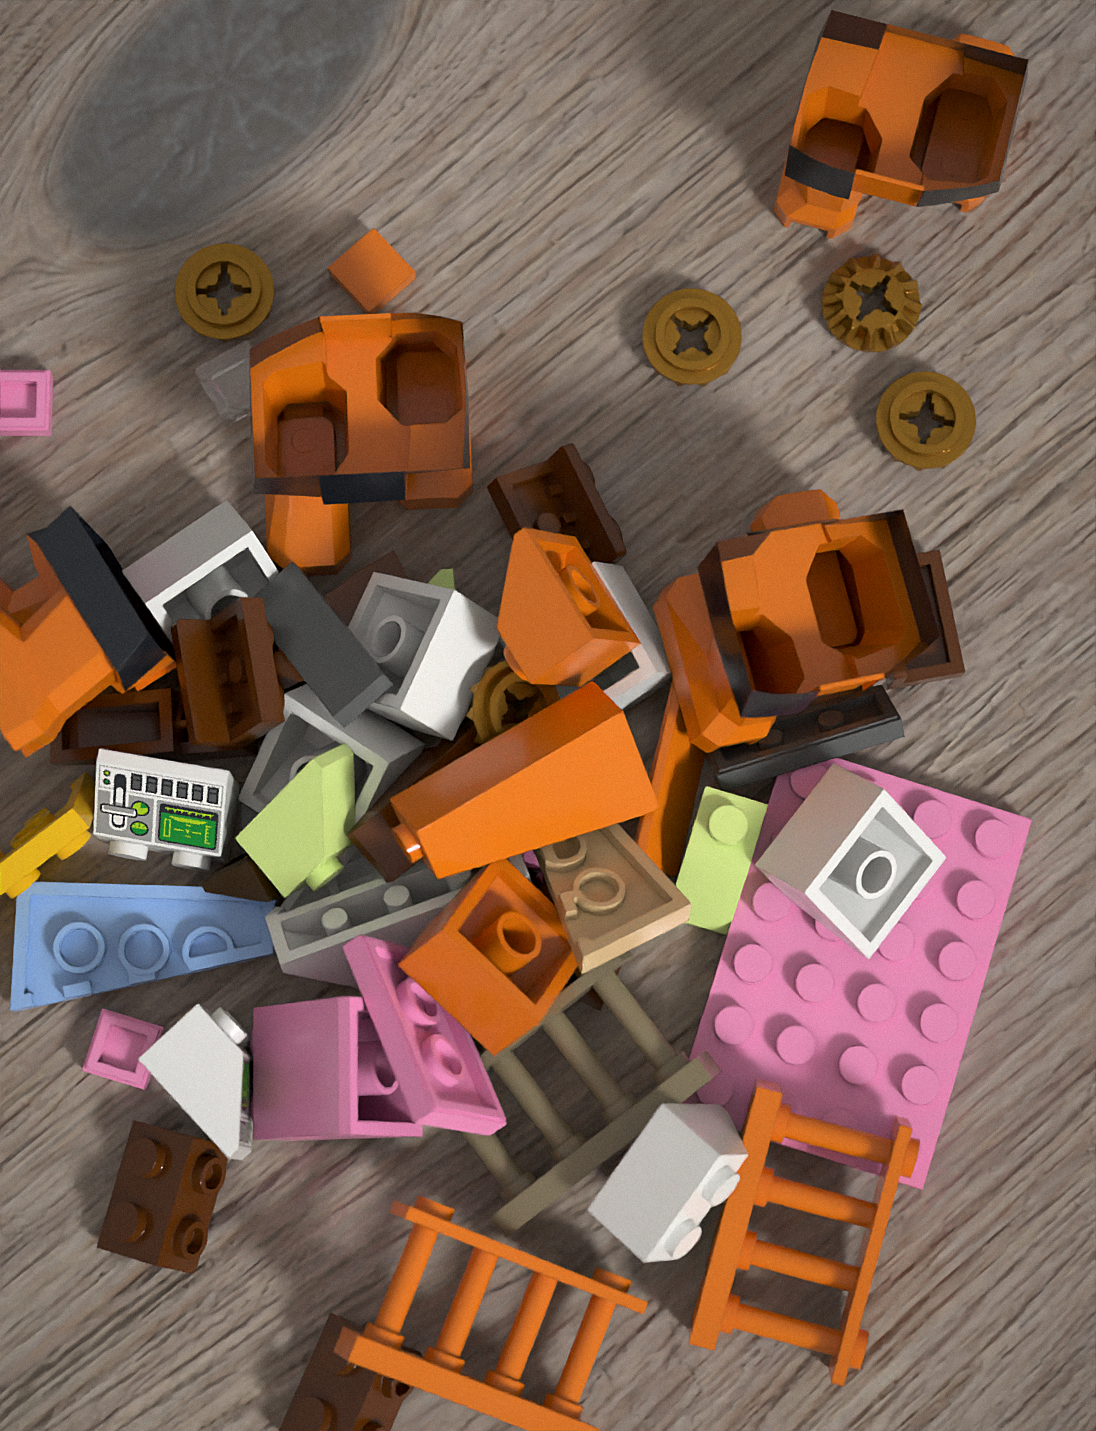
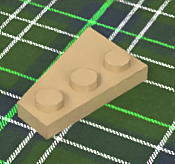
M618 823L533 850L581 974L689 921L692 903Z

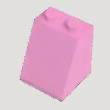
M351 996L253 1008V1029L250 1036V1048L253 1055V1095L250 1101V1114L253 1120V1140L303 1141L423 1137L422 1124H416L413 1121L363 998Z

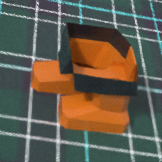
M831 10L816 42L799 101L789 150L776 197L774 212L782 225L789 228L790 222L825 230L828 231L826 238L834 239L851 229L859 201L863 194L911 206L916 205V207L954 202L962 204L960 209L962 212H968L983 203L986 195L999 192L1028 77L1029 60L1014 56L1009 46L977 36L959 34L953 40Z
M421 313L319 316L269 337L249 349L253 493L265 494L266 552L280 572L294 561L307 576L337 575L352 559L350 503L397 500L407 510L459 508L473 493L466 353L463 322L461 320Z
M821 489L779 495L759 509L750 525L751 532L747 533V536L717 541L697 566L698 573L678 577L663 588L653 605V609L691 743L706 753L713 752L720 747L747 742L748 745L754 744L767 736L777 716L802 712L815 696L851 690L862 686V689L865 690L907 664L926 650L940 636L903 509L841 519L837 503Z
M71 506L62 512L47 528L26 534L33 562L39 576L16 591L0 578V731L14 751L21 750L25 757L54 741L66 720L109 685L121 694L133 687L138 692L177 667L173 649L149 610L122 573L123 568L109 545Z

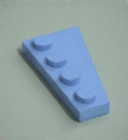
M34 882L16 897L10 1011L18 1012L275 956V948L265 916L277 906L278 898L270 902L253 901L206 893L203 887Z

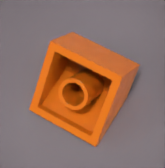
M525 527L514 535L496 628L507 645L503 650L505 659L511 669L521 679L529 681L530 684L581 687L641 644L575 536Z
M505 858L484 865L425 927L398 966L495 1056L541 1022L578 964L555 905Z

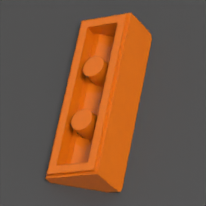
M673 679L649 776L660 807L649 814L640 816L634 841L667 877H675L679 871L705 758L704 751L689 740Z

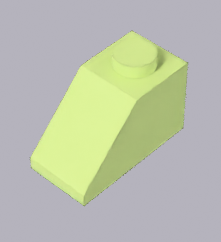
M343 743L313 758L235 837L285 898L307 885L314 892L320 890L344 868L338 859L353 845L346 834L356 824L354 752L346 743Z
M705 786L675 884L692 903L689 921L685 922V924L727 936L749 871L768 804Z

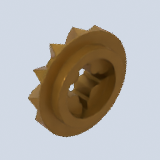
M229 243L210 245L194 253L181 267L175 283V301L183 321L195 330L201 338L206 336L219 339L224 343L241 336L251 337L254 330L264 320L269 319L270 309L275 296L273 279L265 262L253 251L243 246ZM223 271H227L234 290L244 291L242 297L232 298L231 308H228V315H223L216 298L207 297L209 292L219 290L220 281H223Z
M877 253L857 259L850 257L835 272L831 273L822 295V313L831 333L846 346L862 352H882L901 344L916 327L922 308L918 281L912 279L904 270L901 261L892 262L881 258ZM884 284L886 287L882 304L889 310L884 313L879 309H874L870 315L866 314L861 322L858 321L863 300L856 294V291L859 292L861 290L866 294H870L875 288L879 289Z
M680 289L662 297L649 311L642 332L643 353L646 354L656 374L663 375L672 380L678 387L685 384H699L705 387L720 376L727 375L736 361L742 343L741 325L735 311L720 296L703 289ZM707 322L710 323L702 340L703 346L707 349L706 353L704 351L699 352L696 348L691 347L685 352L681 351L675 355L681 340L677 325L692 332L698 327L702 328Z
M929 371L910 373L893 382L882 395L875 414L878 442L885 446L894 462H902L914 467L917 471L938 467L944 469L951 462L958 459L969 447L976 428L975 408L963 387L943 374ZM926 399H930L929 409L932 410V419L941 422L944 426L943 428H933L924 444H920L921 437L918 436V427L908 423L906 418L917 417Z
M505 660L484 668V675L481 680L469 688L474 695L473 708L465 716L474 721L478 733L474 742L483 745L518 723L559 701L560 697L555 685L530 684L529 681L521 679ZM527 699V701L520 705L522 709L516 714L518 723L502 725L503 715L508 711L506 701Z

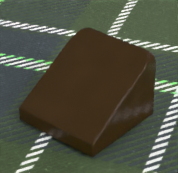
M247 852L225 863L203 878L204 882L201 883L206 893L253 901L270 902L282 895Z

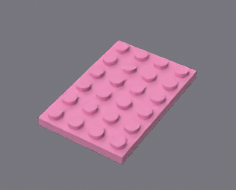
M839 758L776 776L749 871L722 948L689 1055V1060L692 1061L706 1050L722 1072L680 1104H719L729 1113L737 1131L741 1132L755 1078L781 1084L783 1091L781 1102L790 1104L791 1112L886 1138L890 1137L895 1115L907 1118L913 1128L911 1137L920 1140V1147L911 1178L900 1176L898 1183L923 1190L1032 819ZM833 763L884 788L947 857L870 959L858 953L789 900L755 866ZM784 1138L782 1144L770 1141L878 1177L880 1175L881 1163Z

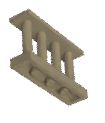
M630 951L581 974L577 966L573 973L578 979L559 993L539 1024L497 1055L493 1056L488 1050L480 1055L486 1072L493 1068L554 1149L549 1155L557 1164L537 1180L531 1170H528L526 1173L522 1171L495 1133L488 1136L460 1131L504 1189L499 1195L506 1205L491 1215L490 1218L505 1238L638 1137L662 1103H682L722 1072L706 1050L692 1061L689 1060L683 1051L677 1055L614 971L633 957ZM592 988H594L656 1070L652 1077L659 1086L640 1101L632 1091L625 1094L563 1012ZM541 1028L544 1029L605 1110L600 1115L608 1126L590 1140L585 1137L581 1130L576 1134L573 1132L513 1053V1050Z

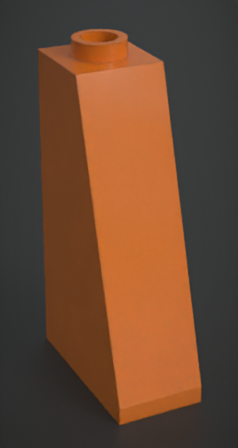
M594 681L589 682L389 799L400 821L399 825L392 828V833L402 852L411 863L421 858L438 880L646 815L660 807L623 710Z

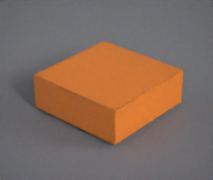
M375 228L371 229L328 267L329 275L366 314H376L416 279V273Z

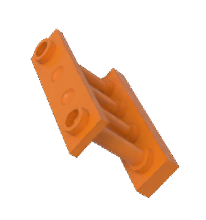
M755 1078L740 1135L749 1155L736 1171L740 1176L737 1186L722 1202L689 1326V1344L715 1351L719 1332L731 1335L733 1329L831 1355L828 1366L831 1383L844 1386L849 1367L859 1370L865 1356L869 1331L860 1329V1324L900 1176L911 1178L919 1153L920 1140L911 1137L913 1128L909 1120L896 1115L890 1137L886 1138L791 1112V1105L781 1102L783 1095L781 1084ZM788 1138L881 1163L882 1167L873 1201L870 1202L774 1176V1168L764 1166L770 1141L782 1144L783 1139ZM768 1201L864 1227L865 1231L855 1266L758 1240L757 1232L747 1230L753 1204L765 1207ZM750 1265L848 1291L839 1328L827 1327L740 1303L741 1296L730 1293L736 1268L748 1271Z
M420 1195L417 1196L413 1207L394 1200L389 1213L414 1222L376 1320L374 1324L367 1322L363 1333L343 1326L333 1352L349 1362L527 1431H599V1428L580 1419L584 1407L578 1403L616 1304L643 1315L645 1313L648 1302L628 1294L632 1281L598 1267H595L590 1279L451 1223L455 1209ZM441 1233L474 1246L436 1345L435 1347L428 1346L424 1357L401 1349L405 1337L399 1333L438 1234ZM501 1257L531 1269L533 1273L494 1371L488 1369L484 1380H480L461 1372L465 1360L459 1357L497 1260ZM558 1281L591 1293L592 1296L554 1394L547 1392L542 1404L521 1396L525 1384L519 1380Z

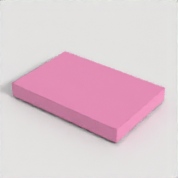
M358 935L342 946L414 1123L488 1136L507 1125L505 1114L470 1033L398 966L411 947L363 935Z

